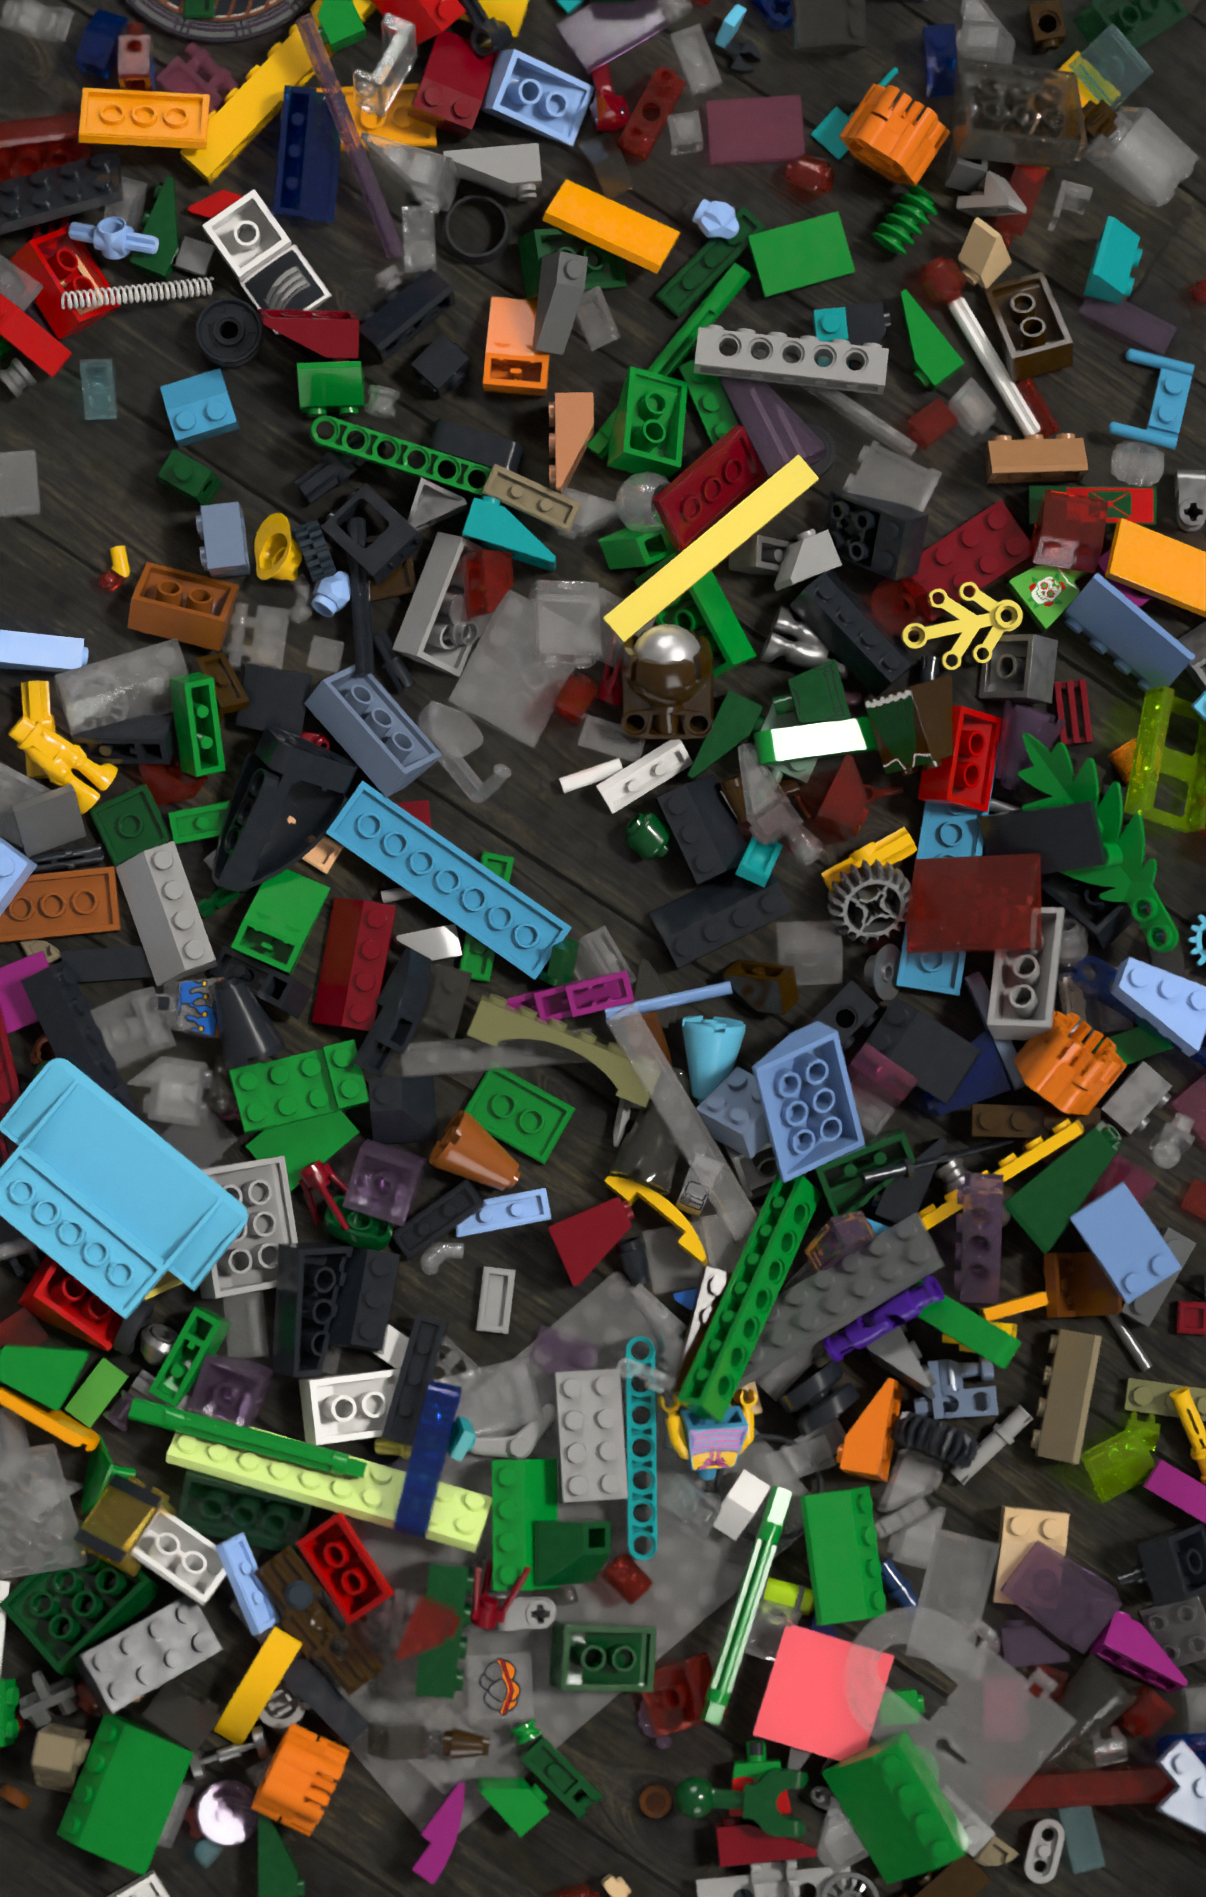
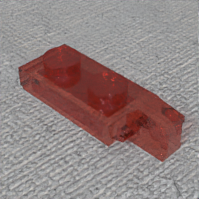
M1021 159L1017 161L1009 184L1027 207L1026 214L996 217L995 227L1002 229L1000 234L1008 250L1014 234L1022 237L1024 230L1027 229L1048 173V169Z

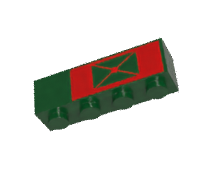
M1029 486L1026 491V529H1034V533L1050 534L1053 533V529H1066L1067 534H1083L1085 529H1098V534H1114L1116 523L1121 518L1153 530L1157 525V487Z

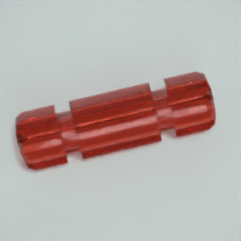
M1032 378L1020 381L1016 387L1022 397H1025V402L1036 421L1040 423V430L1043 436L1049 437L1057 433L1059 425L1055 418H1051L1050 415L1052 413L1040 392H1036L1037 387Z

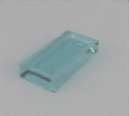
M1072 1805L1058 1809L1061 1825L1065 1832V1841L1073 1873L1076 1874L1106 1866L1091 1805Z

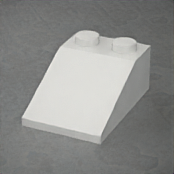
M401 1368L299 1380L306 1443L321 1445L382 1436Z

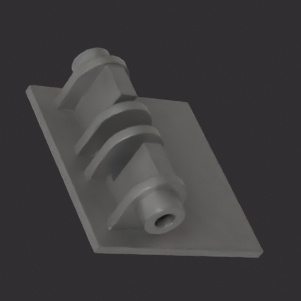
M1199 1595L1187 1601L1159 1607L1153 1606L1139 1611L1146 1630L1176 1667L1206 1659V1613Z

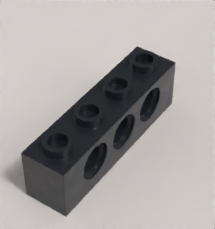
M851 980L808 1025L819 1021L837 1030L842 1052H844L856 1040L852 1034L860 1026L866 1030L878 1018L874 1012L879 1006ZM844 1010L852 1014L853 1024L851 1027L842 1028L837 1024L836 1015L838 1012Z

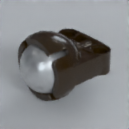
M673 624L657 625L642 631L640 637L633 635L628 639L621 651V728L623 732L631 737L647 739H693L709 735L712 731L714 720V655L708 639L704 636L697 637L695 632ZM636 714L641 716L642 719L633 720L629 716ZM701 715L704 716L706 719L698 721L693 719L692 717Z

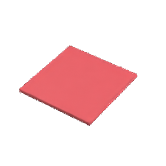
M786 1622L752 1734L841 1762L862 1752L868 1746L894 1655Z

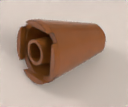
M463 1110L459 1111L444 1129L446 1134L441 1142L437 1140L429 1157V1163L441 1170L503 1191L506 1187L511 1189L521 1175L517 1171L519 1164L470 1113Z

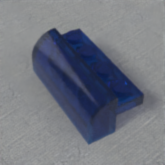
M285 85L282 95L272 215L290 220L333 223L346 95L316 92L317 89Z

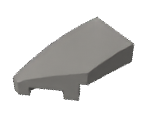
M456 924L393 937L397 945H402L405 948L408 946L432 959V961L462 955Z

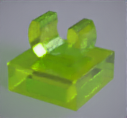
M1133 1411L1123 1433L1122 1446L1154 1450L1160 1434V1424L1155 1423V1415L1150 1413L1147 1422L1137 1420V1411Z

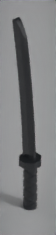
M1006 1138L913 1163L910 1158H903L899 1164L862 1172L860 1177L863 1185L904 1175L905 1178L914 1177L915 1169L1022 1141V1139Z

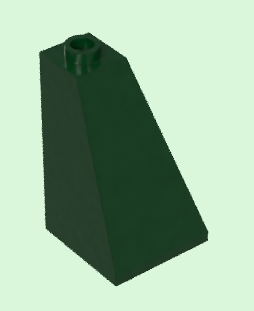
M1103 1120L1016 1189L1003 1204L1044 1254L1063 1235L1071 1223L1069 1216L1079 1211L1123 1145L1120 1142L1121 1137L1117 1130L1110 1124L1106 1125Z

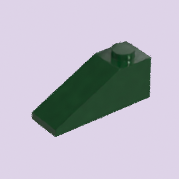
M729 690L713 722L712 731L706 736L687 775V779L694 781L748 740L752 732H759L766 718L761 715L763 706Z
M258 1813V1897H305V1877H299V1867L276 1821Z

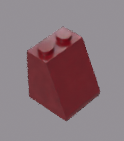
M618 1196L548 1227L573 1287L579 1285L631 1228L630 1220L634 1219L635 1216L628 1200L621 1202Z

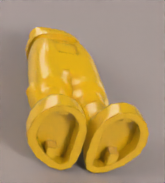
M25 715L18 720L8 734L18 742L17 747L23 749L30 760L48 776L51 783L61 787L72 784L81 815L86 813L98 801L100 793L77 778L71 769L80 771L100 791H105L110 786L118 772V768L113 764L105 763L98 765L87 758V755L79 745L70 743L54 731L42 726L39 721L34 723Z

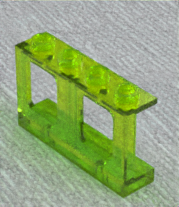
M1166 686L1148 689L1145 692L1124 812L1131 815L1140 813L1143 819L1184 833L1204 830L1206 824V722L1191 707L1192 702L1173 696L1175 689ZM1170 712L1198 722L1199 732L1193 756L1164 746ZM1159 773L1187 782L1188 793L1182 817L1153 807Z

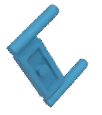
M1128 349L1125 354L1127 361L1161 369L1147 429L1111 422L1108 426V431L1113 435L1175 450L1195 365L1135 349Z

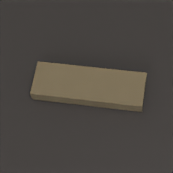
M494 464L482 491L483 495L498 499L501 503L566 533H569L582 505L578 501L497 464Z

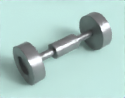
M260 1725L252 1728L253 1742L241 1746L237 1743L216 1750L217 1754L205 1758L201 1757L197 1747L188 1749L194 1752L190 1761V1767L196 1781L206 1778L204 1764L219 1760L221 1763L242 1756L241 1752L253 1748L257 1749L260 1759L270 1757V1748L263 1727Z

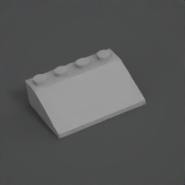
M285 1156L201 1168L200 1170L242 1203L248 1212V1221L244 1229L200 1283L201 1298H221L275 1288L277 1286L278 1245L281 1243H298Z

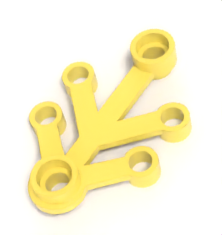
M965 582L958 590L960 598L964 601L973 600L990 612L977 616L949 598L943 589H934L928 594L927 598L930 606L942 608L959 620L924 627L919 623H912L902 630L901 639L906 647L917 649L924 646L928 639L962 632L952 649L944 653L941 658V664L945 669L955 670L961 665V657L978 630L983 627L992 626L984 642L975 646L972 650V658L975 662L986 663L991 659L992 650L1004 631H1013L1021 624L1023 613L1020 606L1012 600L997 602L981 592L975 583ZM967 585L974 589V594L970 598L966 597L963 593V589ZM939 592L942 594L943 602L941 604L933 602L932 596L934 593ZM1003 610L1010 611V621L1004 622L1001 619V612ZM911 630L918 632L919 639L917 642L909 640L908 634ZM979 648L986 649V659L981 660L977 657V650ZM950 654L954 655L957 659L953 667L948 666L946 663V657Z

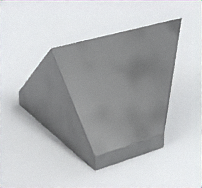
M421 477L407 522L417 531H420L467 510V503L463 497Z

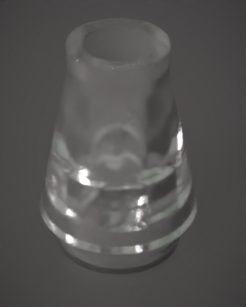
M797 818L789 820L782 826L781 830L784 832L797 862H802L804 866H808L825 853L822 847L823 842L804 827Z

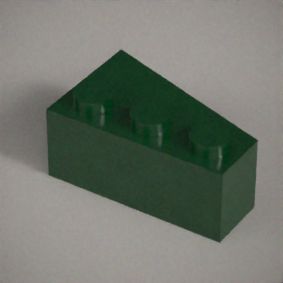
M900 1127L864 1141L865 1145L813 1169L832 1219L838 1227L858 1208L863 1207L869 1202V1199L883 1187L888 1186L897 1178L893 1177L863 1185L860 1177L862 1172L899 1164L903 1158H910L912 1163L916 1162L905 1132Z

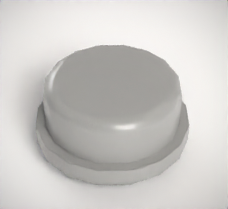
M279 1682L259 1718L263 1723L271 1727L286 1728L289 1727L291 1722L295 1724L302 1718L306 1707Z

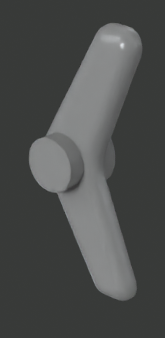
M550 1403L544 1405L515 1435L476 1437L475 1444L469 1452L473 1455L509 1459L527 1458L555 1421L554 1405Z

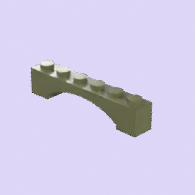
M490 993L489 997L482 995L468 1028V1036L497 1047L499 1041L533 1039L570 1049L591 1061L611 1079L617 1087L616 1096L646 1108L660 1074V1067L655 1065L656 1060L643 1054H639L638 1058L627 1054L625 1047L613 1042H609L608 1046L597 1042V1036L587 1031L579 1030L578 1033L566 1029V1023L555 1018H550L549 1021L536 1017L538 1012L528 1007L520 1006L519 1009L507 1005L508 1000L492 993Z

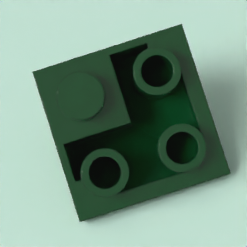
M595 1518L535 1521V1586L594 1583L611 1554V1521Z

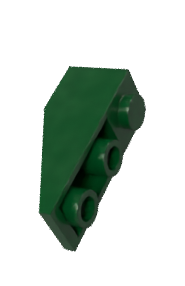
M167 175L165 182H159L153 195V200L156 203L152 212L147 211L141 223V229H144L142 234L155 236L159 239L158 251L155 254L131 250L128 254V257L131 258L130 263L133 269L168 282L180 251L176 184L174 178Z

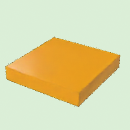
M1038 1291L982 1307L978 1311L982 1318L992 1321L1041 1307L1049 1302L1046 1292Z

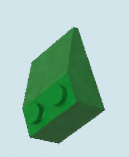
M632 366L628 368L610 435L608 467L664 482L681 468L688 382Z

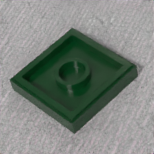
M147 783L89 809L115 867L143 851L173 841Z

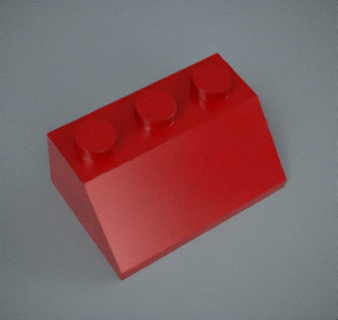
M370 0L407 49L443 32L466 12L458 0Z
M70 226L28 241L10 258V261L59 340L84 330L122 305L117 303L115 293V304H111L110 291L108 290V306L103 305L80 315L74 307L73 294H71V310L68 308L67 295L65 294V309H62L61 297L65 291L69 293L71 290L73 292H76V290L81 292L83 289L86 291L95 289L91 280L83 276L78 269L76 255L99 289L104 288L106 290L107 287H110L84 242L69 238ZM57 242L64 244L63 248L58 250L53 256L45 255L41 252L45 248L56 250ZM62 281H64L66 284L64 288L61 285ZM90 292L89 297L92 304V294ZM77 293L78 308H80V295ZM83 293V298H84V303H85V306H84L83 310H84L85 308H87V306H86V294H85V293Z
M952 705L953 755L942 758L941 766L928 770H923L922 768L918 799L942 806L988 812L1002 718L964 706Z
M342 1511L296 1542L348 1625L395 1594Z

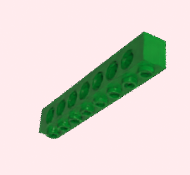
M779 1172L775 1177L677 1398V1401L696 1417L720 1423L723 1421L822 1195L804 1176L800 1175L785 1183L781 1181Z

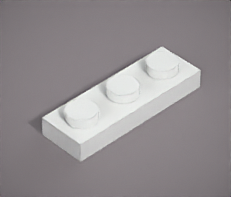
M671 739L601 782L596 787L613 814L688 768L693 762L680 739Z

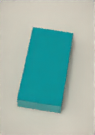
M754 833L735 875L765 887L783 845L758 833Z

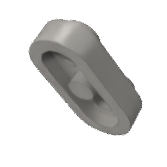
M1042 1818L1034 1824L1024 1860V1871L1028 1878L1035 1883H1047L1054 1878L1057 1872L1065 1832L1061 1824L1055 1819ZM1046 1828L1053 1830V1836L1049 1840L1042 1838V1831ZM1038 1860L1045 1861L1046 1866L1042 1871L1034 1869V1864Z

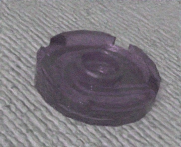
M224 1780L210 1785L201 1793L196 1804L195 1819L200 1832L207 1840L217 1845L233 1846L243 1842L255 1832L258 1825V1812L250 1809L255 1797L248 1786L238 1781Z

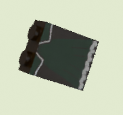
M951 674L907 686L864 701L886 774L899 771L900 777L918 772L917 766L922 765L923 770H928L941 766L942 758L953 755Z

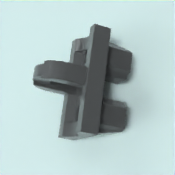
M41 1670L32 1673V1681L36 1691L19 1698L21 1707L19 1712L23 1720L29 1718L37 1729L51 1721L48 1708L58 1704L63 1715H68L79 1709L74 1678L64 1677L48 1684Z

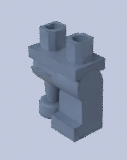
M980 1356L979 1362L957 1363L952 1359L930 1360L927 1361V1364L921 1365L922 1369L928 1366L936 1381V1384L932 1386L935 1398H913L916 1414L933 1416V1419L999 1415L995 1385L964 1388L963 1378L979 1375L982 1381L994 1380L992 1362Z

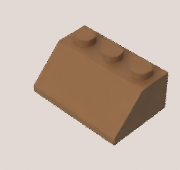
M1073 433L1057 434L1056 439H1043L1041 434L1025 435L1024 440H1012L1010 435H998L993 437V441H988L985 446L987 484L1082 481L1088 471L1083 438H1075Z

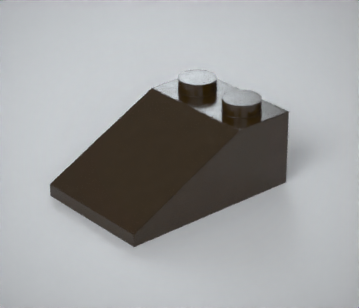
M1043 271L990 285L987 290L983 287V293L1001 355L1012 382L1073 366V341Z

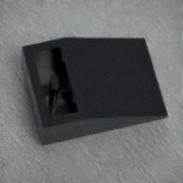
M833 489L830 491L824 531L829 530L839 558L897 581L918 574L929 514L904 504Z

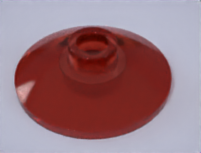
M910 577L897 581L886 578L877 585L872 594L871 608L873 615L892 635L901 637L902 630L912 623H919L926 627L931 619L932 603L929 594L918 581ZM902 598L908 601L910 607L902 604ZM911 630L908 637L916 635L918 632Z

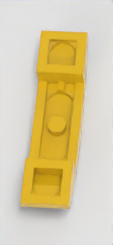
M608 1176L604 1180L606 1187L623 1201L628 1200L630 1207L640 1197L681 1231L684 1235L678 1240L679 1247L700 1265L706 1266L708 1261L698 1235L684 1215L672 1203L657 1192L637 1182Z
M274 1627L213 1731L235 1744L238 1743L239 1746L243 1745L284 1673L302 1645L300 1641Z

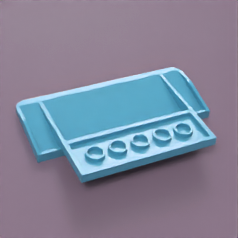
M56 1058L49 1061L0 1122V1131L19 1146L0 1168V1215L126 1320L168 1270L195 1291L247 1224L248 1212L242 1203L66 1059Z

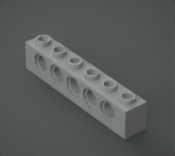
M706 325L705 328L698 327L693 371L695 374L883 395L889 349L882 348L880 344L864 343L863 346L852 345L844 339H834L831 342H825L809 335L801 336L800 339L790 338L781 332H770L768 335L755 334L754 330L747 328L728 331L719 325ZM723 346H732L736 353L732 356H725L719 349ZM756 349H762L768 354V357L758 360L752 356L751 352ZM794 353L800 360L796 363H788L783 359V355ZM824 356L831 361V364L827 367H821L815 363V359ZM850 360H857L862 364L863 368L854 371L849 369L846 363Z

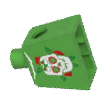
M1053 557L1012 578L1006 586L1042 633H1044L1080 594L1081 591L1074 582L1085 575L1087 571L1077 558H1074L1062 568Z

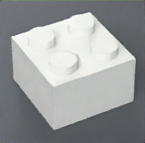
M255 189L202 225L204 232L240 283L275 256L292 246L291 240Z

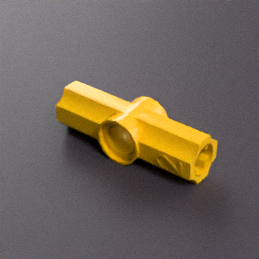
M49 681L21 683L23 715L27 716L34 723L39 721L42 726L56 733L54 716L51 715ZM25 754L27 778H48Z
M903 827L876 843L873 841L849 855L850 858L825 870V872L821 873V876L831 892L834 891L832 881H842L840 871L846 874L850 873L851 864L855 865L856 868H860L862 861L865 860L871 866L875 859L881 862L882 866L886 862L893 865L911 856L918 849L906 828Z

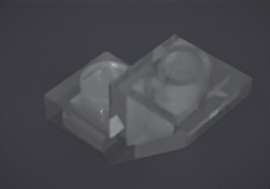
M7 0L2 9L0 26L45 41L65 42L74 11L66 7H47L35 0Z

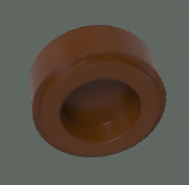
M4 1783L0 1789V1796L26 1810L31 1802V1797L8 1783Z
M654 1784L642 1791L639 1803L645 1815L651 1818H660L669 1812L672 1799L665 1787Z

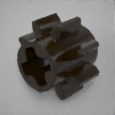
M1090 100L1080 110L1085 117L1079 123L1095 139L1101 134L1109 138L1118 129L1113 122L1118 117V114L1104 100H1101L1097 105Z

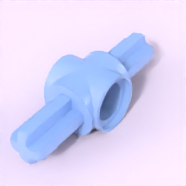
M120 217L104 218L97 226L73 222L70 224L68 233L69 238L73 240L93 243L95 249L101 250L105 258L113 260L127 256L131 250L155 254L159 246V239L157 237L134 233L133 228L126 226L125 220Z

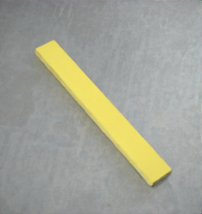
M798 454L604 616L603 620L618 638L625 643L819 481L818 476Z

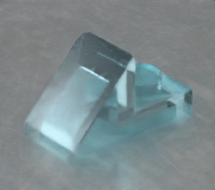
M112 359L80 360L85 420L117 419L116 370Z

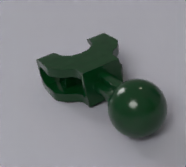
M772 1768L766 1771L759 1780L744 1782L743 1790L713 1789L712 1785L701 1777H688L677 1785L674 1792V1803L682 1815L692 1819L706 1816L712 1808L742 1810L743 1818L755 1820L761 1829L770 1836L800 1837L806 1833L804 1822L799 1818L782 1815L777 1809L776 1803L779 1795L784 1790L804 1787L808 1782V1773L797 1769Z

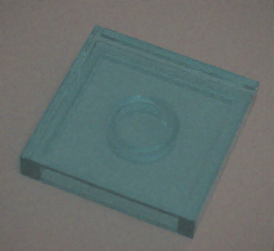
M1114 23L1109 25L1069 65L1070 69L1097 101L1104 100L1113 110L1124 102L1154 72Z

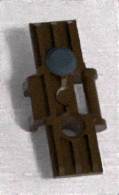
M291 1545L287 1546L254 1572L287 1616L279 1622L283 1630H286L290 1636L302 1643L300 1652L306 1659L315 1653L349 1696L385 1669L384 1665L356 1630L357 1627L367 1620L365 1615L352 1622L345 1629H341L337 1623L335 1624L316 1597V1594L322 1589L328 1594L327 1590L321 1582L319 1583ZM336 1637L345 1638L349 1645L348 1651L343 1655L334 1654L330 1649L332 1639Z

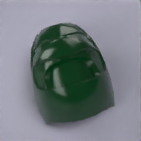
M337 1196L333 1198L349 1229L343 1230L328 1206L323 1227L329 1234L336 1239L348 1243L350 1246L360 1249L381 1251L386 1248L391 1241L393 1232L392 1222L386 1208L354 1197Z

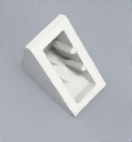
M743 1469L708 1523L736 1541L756 1513L770 1486Z

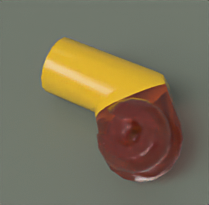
M125 546L110 548L113 566L105 575L102 574L99 578V584L102 589L109 592L115 591L129 577L130 569Z

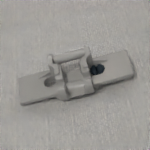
M796 1859L749 1864L748 1874L697 1879V1897H799V1887L803 1883L813 1884L816 1889L814 1897H820L824 1884L836 1874L851 1872L850 1865L796 1869ZM850 1878L841 1879L843 1888L848 1889ZM836 1884L831 1887L837 1894L841 1892ZM827 1893L826 1897H834V1895Z

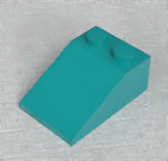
M485 495L482 496V499L474 497L462 533L463 538L492 553L555 572L556 556L505 507L500 506V500Z

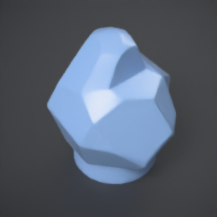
M703 199L692 219L693 222L699 225V228L706 237L731 239L739 231L735 209L725 202H709Z
M338 571L333 576L316 581L312 593L314 599L311 605L318 613L326 617H332L335 612H338L347 605L351 595L349 575L346 572Z

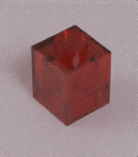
M938 397L909 419L907 424L909 430L907 433L917 446L922 444L927 450L955 429L958 420L941 398Z

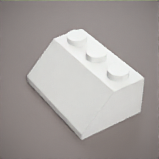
M160 1505L153 1509L123 1549L202 1606L209 1601L227 1576L215 1548L216 1545Z

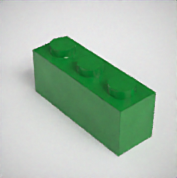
M196 672L169 678L181 771L195 777L226 771L214 677Z

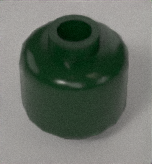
M641 812L638 813L625 827L624 832L627 834L625 838L626 844L643 859H651L656 855L661 858L672 846V843L669 841L672 834L669 826L652 812L645 813L644 815Z

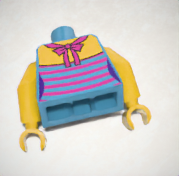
M740 1388L735 1391L734 1400L741 1407H728L722 1423L696 1417L689 1410H681V1416H677L676 1411L680 1407V1403L677 1401L678 1397L672 1393L673 1405L665 1407L663 1396H659V1407L667 1412L668 1416L665 1422L670 1443L679 1457L687 1460L692 1470H697L699 1478L712 1480L716 1477L717 1469L735 1466L739 1455L753 1441L754 1412L751 1411V1407L756 1404L758 1399L757 1393L754 1390L748 1389V1398L745 1401L743 1400V1389Z

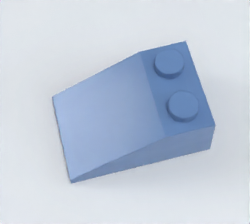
M1121 1182L1069 1216L1116 1293L1127 1304L1182 1269L1167 1243L1124 1182Z

